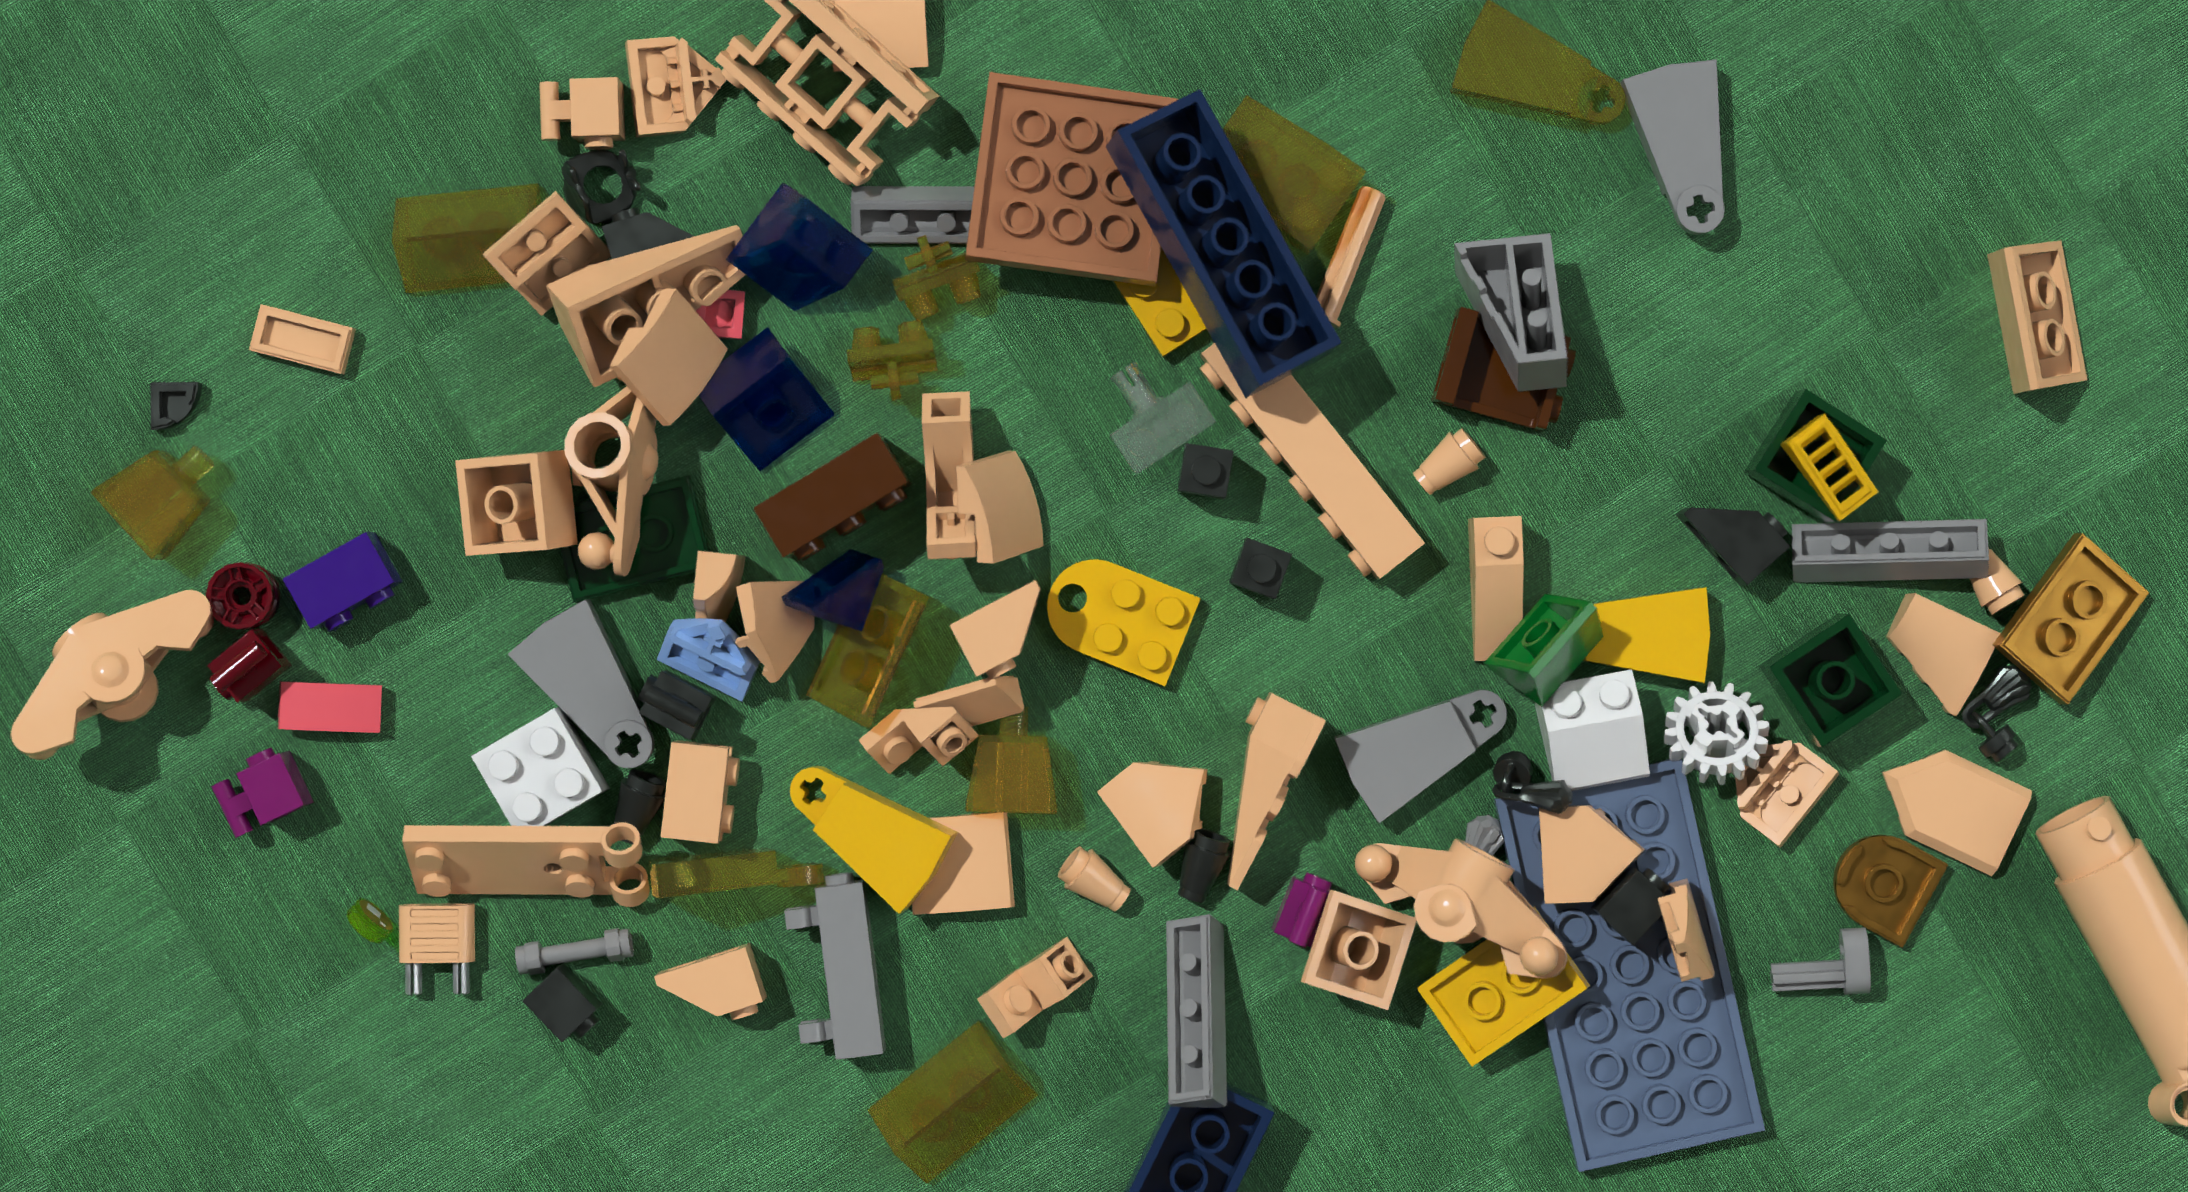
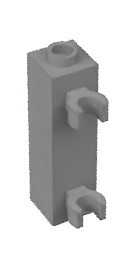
M853 872L825 875L826 884H818L815 887L816 905L791 907L784 910L786 930L819 925L830 1018L801 1021V1024H798L800 1043H814L833 1039L836 1060L884 1054L886 1044L866 882L863 879L854 880Z

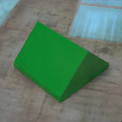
M1544 594L1484 664L1542 707L1603 638L1597 607L1587 600Z

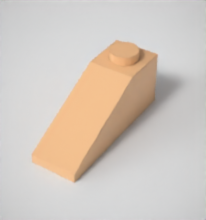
M1522 516L1468 519L1474 661H1486L1523 619L1524 558Z

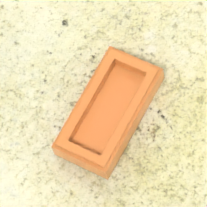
M261 304L249 350L344 375L356 329Z

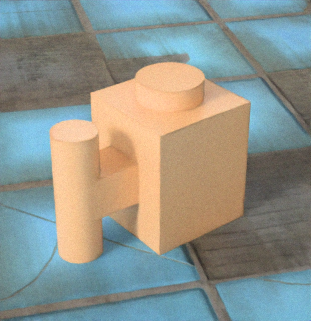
M618 77L569 79L570 100H559V82L547 81L539 83L542 141L560 140V122H571V136L577 142H584L585 149H612L613 141H625L624 84Z

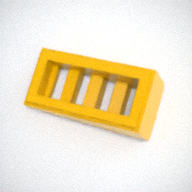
M1825 414L1818 415L1780 444L1837 521H1841L1878 493V490L1844 439ZM1821 435L1826 443L1810 455H1807L1803 448ZM1833 450L1837 458L1818 471L1814 463ZM1844 465L1849 473L1829 487L1825 479ZM1853 481H1856L1860 489L1840 503L1835 495Z

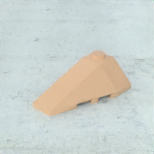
M734 225L589 265L547 284L546 287L565 336L591 384L597 387L619 377L611 369L610 364L628 328L644 326L661 289L676 288L696 311L702 305L710 306L753 268L741 229Z
M1269 692L1266 700L1259 697L1256 698L1245 721L1252 728L1247 740L1227 881L1229 887L1237 891L1268 831L1266 827L1269 821L1272 822L1285 802V797L1289 790L1287 784L1290 778H1297L1326 722L1325 719Z

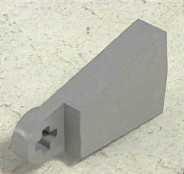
M1717 59L1670 64L1623 79L1619 83V87L1662 196H1667L1677 224L1682 230L1693 235H1702L1710 232L1720 224L1725 211L1722 187ZM1694 197H1700L1702 204H1710L1712 212L1704 217L1705 223H1699L1696 216H1688L1687 208L1694 205Z
M585 599L544 622L508 653L519 667L578 725L615 765L622 768H634L644 764L651 757L655 745L653 734L644 716L639 714L642 706L590 599ZM623 731L629 736L638 734L641 737L642 741L637 745L640 753L636 757L630 752L621 754L618 751L617 747L622 743L619 735Z
M1479 689L1335 736L1334 739L1353 785L1377 821L1381 823L1474 753L1477 747L1497 734L1506 722L1507 710L1503 700L1497 694L1489 690ZM1479 700L1485 706L1493 704L1495 707V712L1490 714L1492 723L1485 727L1480 721L1472 723L1469 718L1475 712L1473 704Z

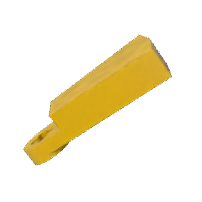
M1707 587L1593 603L1597 607L1603 638L1583 661L1705 683L1710 644Z
M812 766L800 771L795 775L790 785L791 800L795 807L815 825L813 831L898 914L903 913L910 907L937 874L958 834L957 831L854 783L823 766ZM820 779L824 783L821 791L826 797L825 799L817 798L811 802L807 798L810 791L804 785L806 781L813 783Z

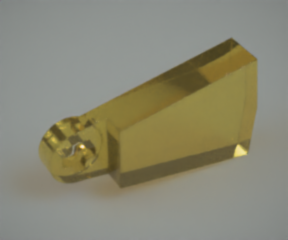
M1491 0L1486 1L1464 43L1450 89L1451 93L1584 121L1593 125H1605L1614 121L1625 105V93L1618 81L1590 65L1592 61ZM1600 88H1605L1609 91L1607 99L1613 102V107H1604L1600 113L1592 110L1594 102L1587 99L1588 93L1596 94Z
M773 848L651 859L649 862L652 896L656 898L777 884V887H795L824 882L822 862L777 866L776 852Z

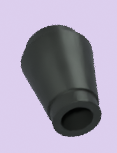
M636 769L630 770L628 778L621 780L614 824L620 822L629 823L637 828L641 837L665 800V793L663 791L666 782L649 772ZM621 840V841H624V842L633 844L632 841H629V840Z
M1207 829L1195 831L1194 838L1184 847L1180 887L1178 890L1180 896L1194 902H1205L1207 894H1209L1231 855L1230 851L1227 850L1230 843L1227 837Z

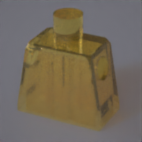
M196 445L177 462L166 451L154 450L95 487L90 493L151 560H164L208 506L210 498L196 483L215 465Z
M1024 706V711L1021 713L1000 718L999 734L981 733L979 735L965 811L1057 814V799L1047 735L1028 734L1029 707Z

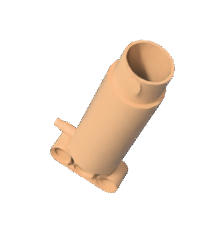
M2110 796L2096 797L2053 817L2039 827L2035 835L2058 875L2054 884L2162 1080L2151 1090L2148 1097L2150 1114L2156 1121L2162 1124L2188 1127V923L2142 839L2132 838ZM2180 1094L2183 1099V1108L2181 1113L2177 1114L2174 1104L2177 1095Z

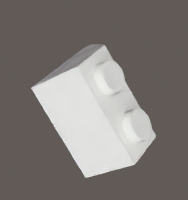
M1632 669L1563 682L1542 707L1535 702L1552 781L1565 780L1567 787L1571 791L1650 776L1643 713Z

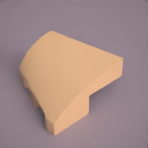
M698 551L693 593L695 619H718L726 622L737 597L736 586L741 584L746 556Z
M1917 593L1905 594L1886 638L1898 653L1903 654L1912 665V671L1922 683H1926L1941 701L1943 704L1942 709L1952 716H1957L1995 649L1992 644L2001 633Z

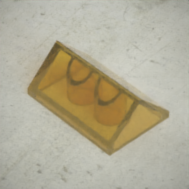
M539 184L396 198L392 244L405 292L416 293L508 283L483 256V253L541 204Z
M865 566L806 695L865 727H872L933 596Z
M978 1020L867 1110L893 1153L927 1184L1034 1099L1038 1093Z

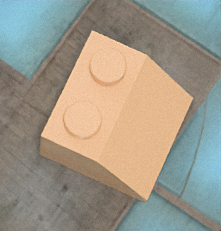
M1037 580L949 625L976 677L986 672L988 677L996 678L1017 666L1013 657L1022 652L1041 592V587Z
M1330 889L1301 982L1388 1010L1416 925L1415 917Z

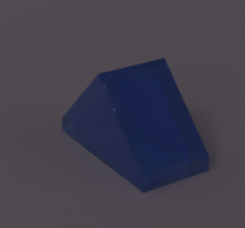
M850 549L782 596L784 604L812 616L862 631L884 569L882 559Z

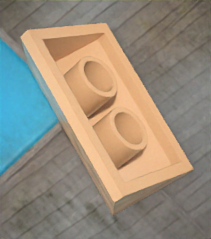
M2062 241L2011 246L1987 254L2013 394L2086 381L2087 374Z

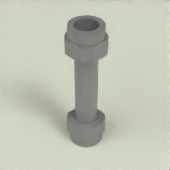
M629 928L604 930V937L546 947H542L539 941H534L515 947L516 965L520 975L545 973V966L604 956H607L610 962H615L634 956L633 940Z

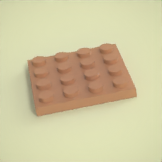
M989 72L965 261L1155 287L1161 245L1110 156L1106 145L1117 130L1179 99Z

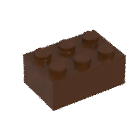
M877 432L753 507L782 557L789 559L796 557L798 561L801 560L803 562L826 548L823 542L824 538L836 531L839 536L842 535L844 537L866 524L867 521L863 516L865 513L877 506L881 511L885 512L907 499L908 496L904 490L910 487L912 483L884 437Z

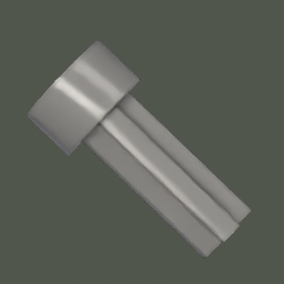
M1844 928L1839 930L1840 960L1770 963L1772 992L1843 988L1844 995L1869 994L1871 991V974L1866 928Z

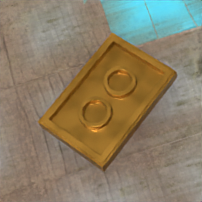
M2074 533L1992 645L2059 704L2068 705L2149 592L2083 533Z

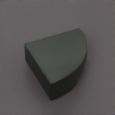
M150 382L151 430L158 431L172 428L189 417L200 399L202 383Z

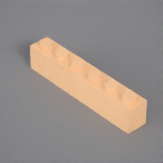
M1213 343L1201 353L1200 357L1205 362L1199 368L1201 373L1216 391L1224 386L1235 401L1229 405V408L1245 428L1253 423L1264 437L1258 443L1275 465L1283 461L1294 476L1288 482L1305 503L1312 498L1320 507L1323 514L1318 517V520L1334 540L1342 535L1353 551L1347 556L1363 577L1372 573L1376 579H1381L1425 544L1292 375L1245 398L1216 344Z

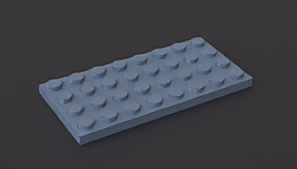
M1667 759L1649 763V777L1572 791L1573 801L1568 806L1591 805L1595 810L1601 808L1611 822L1631 840L1634 839L1645 849L1619 878L1630 867H1633L1641 873L1647 868L1651 869L1668 886V883L1688 879L1715 971L1713 978L1702 981L1694 978L1681 982L1662 916L1632 945L1592 909L1603 895L1594 902L1545 904L1539 808L1520 801L1504 800L1498 797L1493 798L1498 821L1502 829L1508 865L1515 869L1511 875L1512 883L1532 907L1535 906L1547 925L1564 944L1567 953L1590 984L1586 990L1543 1018L1578 1172L1765 1131L1687 778L1682 773V759L1677 761ZM1670 888L1664 893L1665 896L1671 894Z

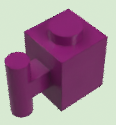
M272 747L247 758L246 761L249 767L236 773L244 792L236 795L229 778L211 786L235 838L253 831L245 814L251 810L254 811L260 825H264L314 803L291 752L275 754Z
M1306 872L1304 879L1292 876L1271 927L1273 932L1289 938V941L1300 946L1312 947L1333 882Z

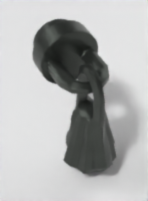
M2014 665L2000 667L1986 689L1966 705L1962 712L1964 723L1968 727L1979 728L1987 737L1978 747L1979 751L1985 758L1991 756L1995 762H1998L2010 753L2018 743L2013 738L2016 733L2008 724L1994 731L1988 722L2003 711L2028 701L2030 690L2032 689L2031 679ZM1983 703L1990 708L1983 716L1973 712Z
M1511 751L1498 758L1493 769L1494 779L1498 783L1492 789L1495 797L1504 800L1520 801L1559 814L1564 812L1568 805L1572 803L1573 793L1567 787L1565 780L1529 783L1533 775V767L1525 754ZM1521 790L1519 795L1512 794L1513 791Z

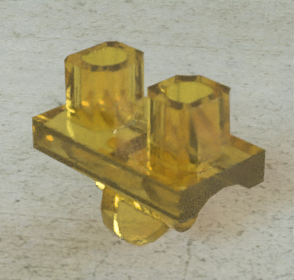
M926 235L917 238L921 251L904 257L909 271L923 265H927V267L892 280L899 301L905 300L908 309L916 321L939 312L932 293L934 288L949 283L957 304L966 303L981 296L979 281L976 272L980 271L977 262L965 261V252L936 263V260L952 255L953 252L948 241L930 247Z
M921 320L903 322L898 325L900 343L881 345L879 328L870 326L854 329L852 349L847 350L848 365L851 369L853 382L870 380L872 390L890 388L892 401L902 400L901 386L919 384L918 373L938 371L933 340L928 339Z

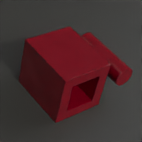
M251 629L207 666L213 672L210 680L217 691L228 701L234 698L239 703L251 700L289 669L292 664L263 629Z

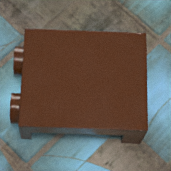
M1459 307L1454 315L1431 402L1540 432L1547 429L1548 422L1556 424L1563 402V396L1556 395L1558 388L1518 392L1478 317L1479 311ZM1564 335L1568 378L1573 367L1576 350L1569 349L1571 337Z

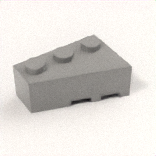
M1551 234L1454 243L1455 274L1474 310L1479 311L1478 317L1517 391L1566 387L1567 352Z

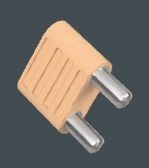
M432 903L399 905V963H405V993L411 996L413 992L414 995L422 993V963H453V993L456 995L461 993L462 995L468 994L470 992L469 962H475V904ZM413 963H414V983H413Z

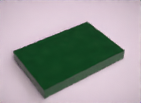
M690 475L651 484L649 491L646 495H643L640 512V538L631 569L627 576L615 575L613 563H610L603 569L593 570L587 568L579 559L578 545L560 548L573 602L696 572L698 551H710ZM618 493L608 495L615 511H617ZM593 500L574 504L578 545L582 538L594 532L607 534L614 543L615 537Z

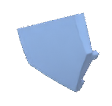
M705 618L673 620L657 657L658 661L741 702L749 691L760 663L748 647L739 648L735 644L739 636L723 620Z

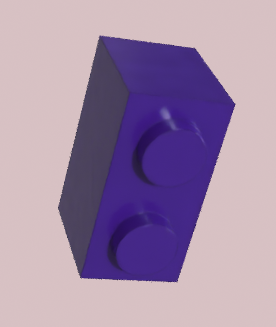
M364 532L283 578L309 628L320 629L325 626L328 632L334 631L352 621L354 618L350 612L367 603L369 609H372L393 598L395 594L392 588L403 582L375 532Z

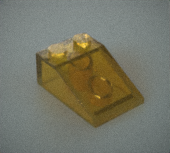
M1246 95L1224 126L1223 131L1282 237L1309 255L1367 171L1326 142Z

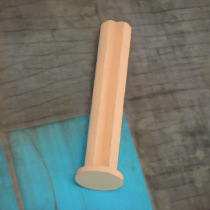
M1362 186L1358 190L1316 296L1330 323L1335 328H1340L1341 322L1338 321V317L1385 202V195L1382 192L1367 186Z

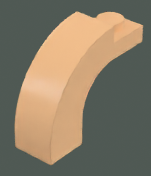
M970 391L923 393L922 432L926 473L928 559L976 557L975 515L958 514L956 466L974 461Z

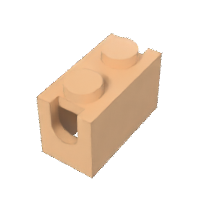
M680 740L671 742L661 838L718 844L719 841H723V833L731 834L734 820V805H727L729 786H737L740 758L732 757L733 746Z

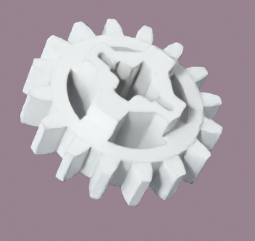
M1710 681L1708 682L1707 692L1702 694L1695 686L1689 688V701L1677 696L1674 700L1675 712H1667L1665 726L1669 729H1666L1664 732V744L1673 745L1670 748V760L1677 761L1683 758L1682 773L1686 775L1693 769L1700 771L1699 782L1705 783L1709 774L1716 775L1719 785H1725L1726 774L1731 772L1740 781L1744 779V765L1756 770L1760 761L1758 754H1766L1768 740L1764 737L1768 736L1770 726L1768 721L1761 720L1764 711L1762 704L1750 707L1751 693L1746 691L1737 697L1733 695L1734 685L1731 683L1727 684L1724 692L1717 691L1714 682ZM1741 721H1743L1747 728L1748 741L1744 739L1745 733L1739 729ZM1685 725L1689 727V734L1694 737L1691 745L1685 736Z

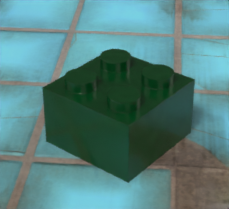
M1803 389L1794 392L1744 472L1823 523L1836 522L1837 519L1780 444L1815 417L1825 414L1867 473L1887 440L1814 393ZM1820 435L1803 449L1807 455H1810L1826 443V441ZM1832 450L1814 463V465L1820 471L1835 460L1837 456ZM1843 465L1827 477L1825 482L1830 487L1849 472ZM1853 481L1835 495L1841 503L1852 495L1859 485L1856 481Z
M1836 614L1759 665L1787 710L1813 746H1825L1902 695V692L1850 614Z

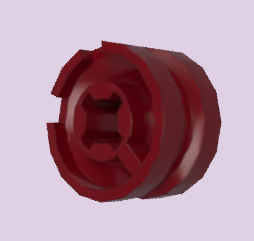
M239 562L227 564L215 572L208 582L206 597L212 607V615L217 621L226 627L248 629L260 627L272 619L279 608L281 593L279 583L269 570L261 565ZM246 587L251 592V600L246 605H240L239 596L234 594L235 589Z

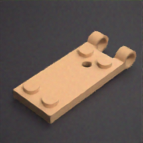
M620 822L610 826L404 825L402 843L417 894H427L433 897H443L448 894L571 895L578 898H585L591 895H612L613 899L624 907L638 906L650 894L647 872L643 866L637 863L642 856L640 834L637 828L629 823ZM620 840L633 842V845L626 850L616 851L610 848L612 844ZM605 860H606V861L608 862V864H610L611 866H606ZM628 879L641 881V884L632 890L618 888L623 881Z

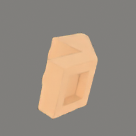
M954 707L911 708L893 710L862 736L859 742L878 764L890 774L921 747H924L944 766L961 753L979 735Z
M1065 937L1004 977L979 996L977 1000L1002 1038H1005L1016 1032L1042 1010L1065 999L1093 977L1068 937Z

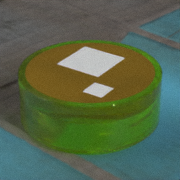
M359 898L347 910V919L351 926L372 943H383L394 931V925L390 918L377 905L365 898Z

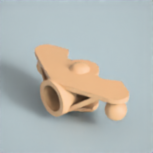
M628 386L593 413L579 418L569 428L565 439V455L572 468L573 485L585 487L615 537L613 543L607 534L601 532L589 533L581 539L578 545L579 559L583 565L593 570L603 569L610 563H613L614 573L618 576H627L631 569L640 538V512L643 495H646L651 487L659 460L655 433L657 419ZM632 412L629 424L627 426L622 422V420ZM610 438L621 439V449L618 457L612 464L597 469L594 461L599 445ZM605 490L609 492L618 491L617 511H615Z
M185 590L110 616L102 612L94 613L72 625L55 643L52 650L53 662L12 726L11 740L15 747L32 759L46 760L52 757L58 748L75 743L77 723L99 713L107 719L117 722L135 721L146 715L155 705L159 694L158 679L153 671L168 651H192L198 639L206 636L212 629L214 617L207 597L199 591Z
M1457 838L1454 839L1449 851L1377 843L1365 846L1356 854L1354 864L1358 875L1369 884L1384 904L1410 897L1415 899V919L1421 930L1430 938L1441 942H1455L1458 944L1474 943L1483 937L1493 941L1501 947L1508 974L1536 978H1553L1565 968L1567 950L1564 944L1509 880L1515 869L1491 854Z

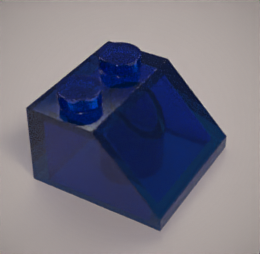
M783 182L726 260L790 309L796 311L844 289L873 249L811 200Z
M768 327L722 361L710 381L699 394L712 416L759 471H762L835 415L824 398Z

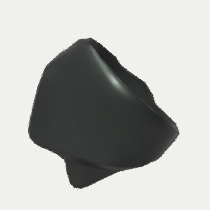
M623 149L619 151V156L608 150H592L567 160L561 168L567 203L581 218L591 224L607 223L612 220L611 216L613 214L630 209L637 191L641 190L640 183L636 180V170L629 164L626 152ZM595 167L611 168L621 179V193L611 203H597L591 200L585 193L583 186L584 177Z

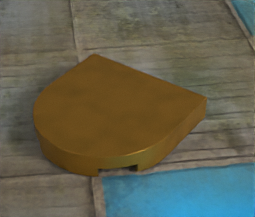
M1889 835L1867 836L1850 845L1839 858L1833 876L1835 897L1843 912L1850 919L1903 948L1949 864L1900 838Z

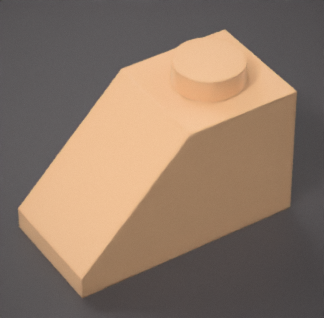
M750 943L659 971L654 976L657 986L715 1016L729 1013L731 1020L740 1019L759 1012L757 1004L767 998Z

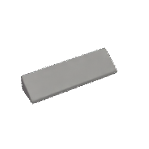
M854 186L851 193L852 244H967L974 186Z
M1987 519L1792 524L1793 581L1802 583L1986 578L1989 569Z
M1210 914L1166 921L1168 1105L1171 1107L1227 1106L1224 928L1222 923Z

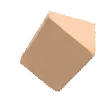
M1014 676L988 677L916 698V701L913 702L914 708L954 707L971 726L1024 711L1018 677L1014 678Z

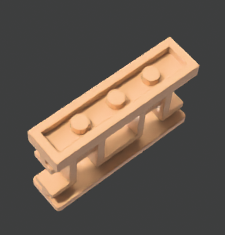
M764 0L781 17L757 47L742 34L734 36L728 43L729 46L726 50L721 51L715 58L723 67L722 75L735 87L741 90L746 87L759 99L757 106L764 114L775 121H780L781 119L795 132L792 136L801 147L811 153L817 151L830 163L828 166L829 171L838 180L846 185L853 183L855 186L867 183L874 175L873 172L884 161L866 145L892 115L906 128L912 127L920 119L921 114L928 111L940 96L833 0ZM802 13L823 31V33L816 34L804 50L786 35V32ZM773 49L791 64L775 85L754 67L761 64ZM820 51L853 80L828 111L796 83L797 79ZM873 77L895 95L888 98L875 114L857 98ZM844 112L862 128L847 148H844L826 131V129L833 127Z

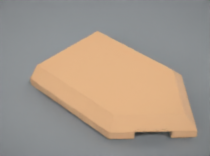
M1943 750L1926 758L1882 772L1898 812V819L1904 836L1989 876H1993L1999 868L2029 805L2032 790L1948 750Z

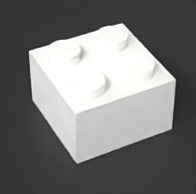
M560 707L548 711L471 756L511 826H546L610 789L569 716Z

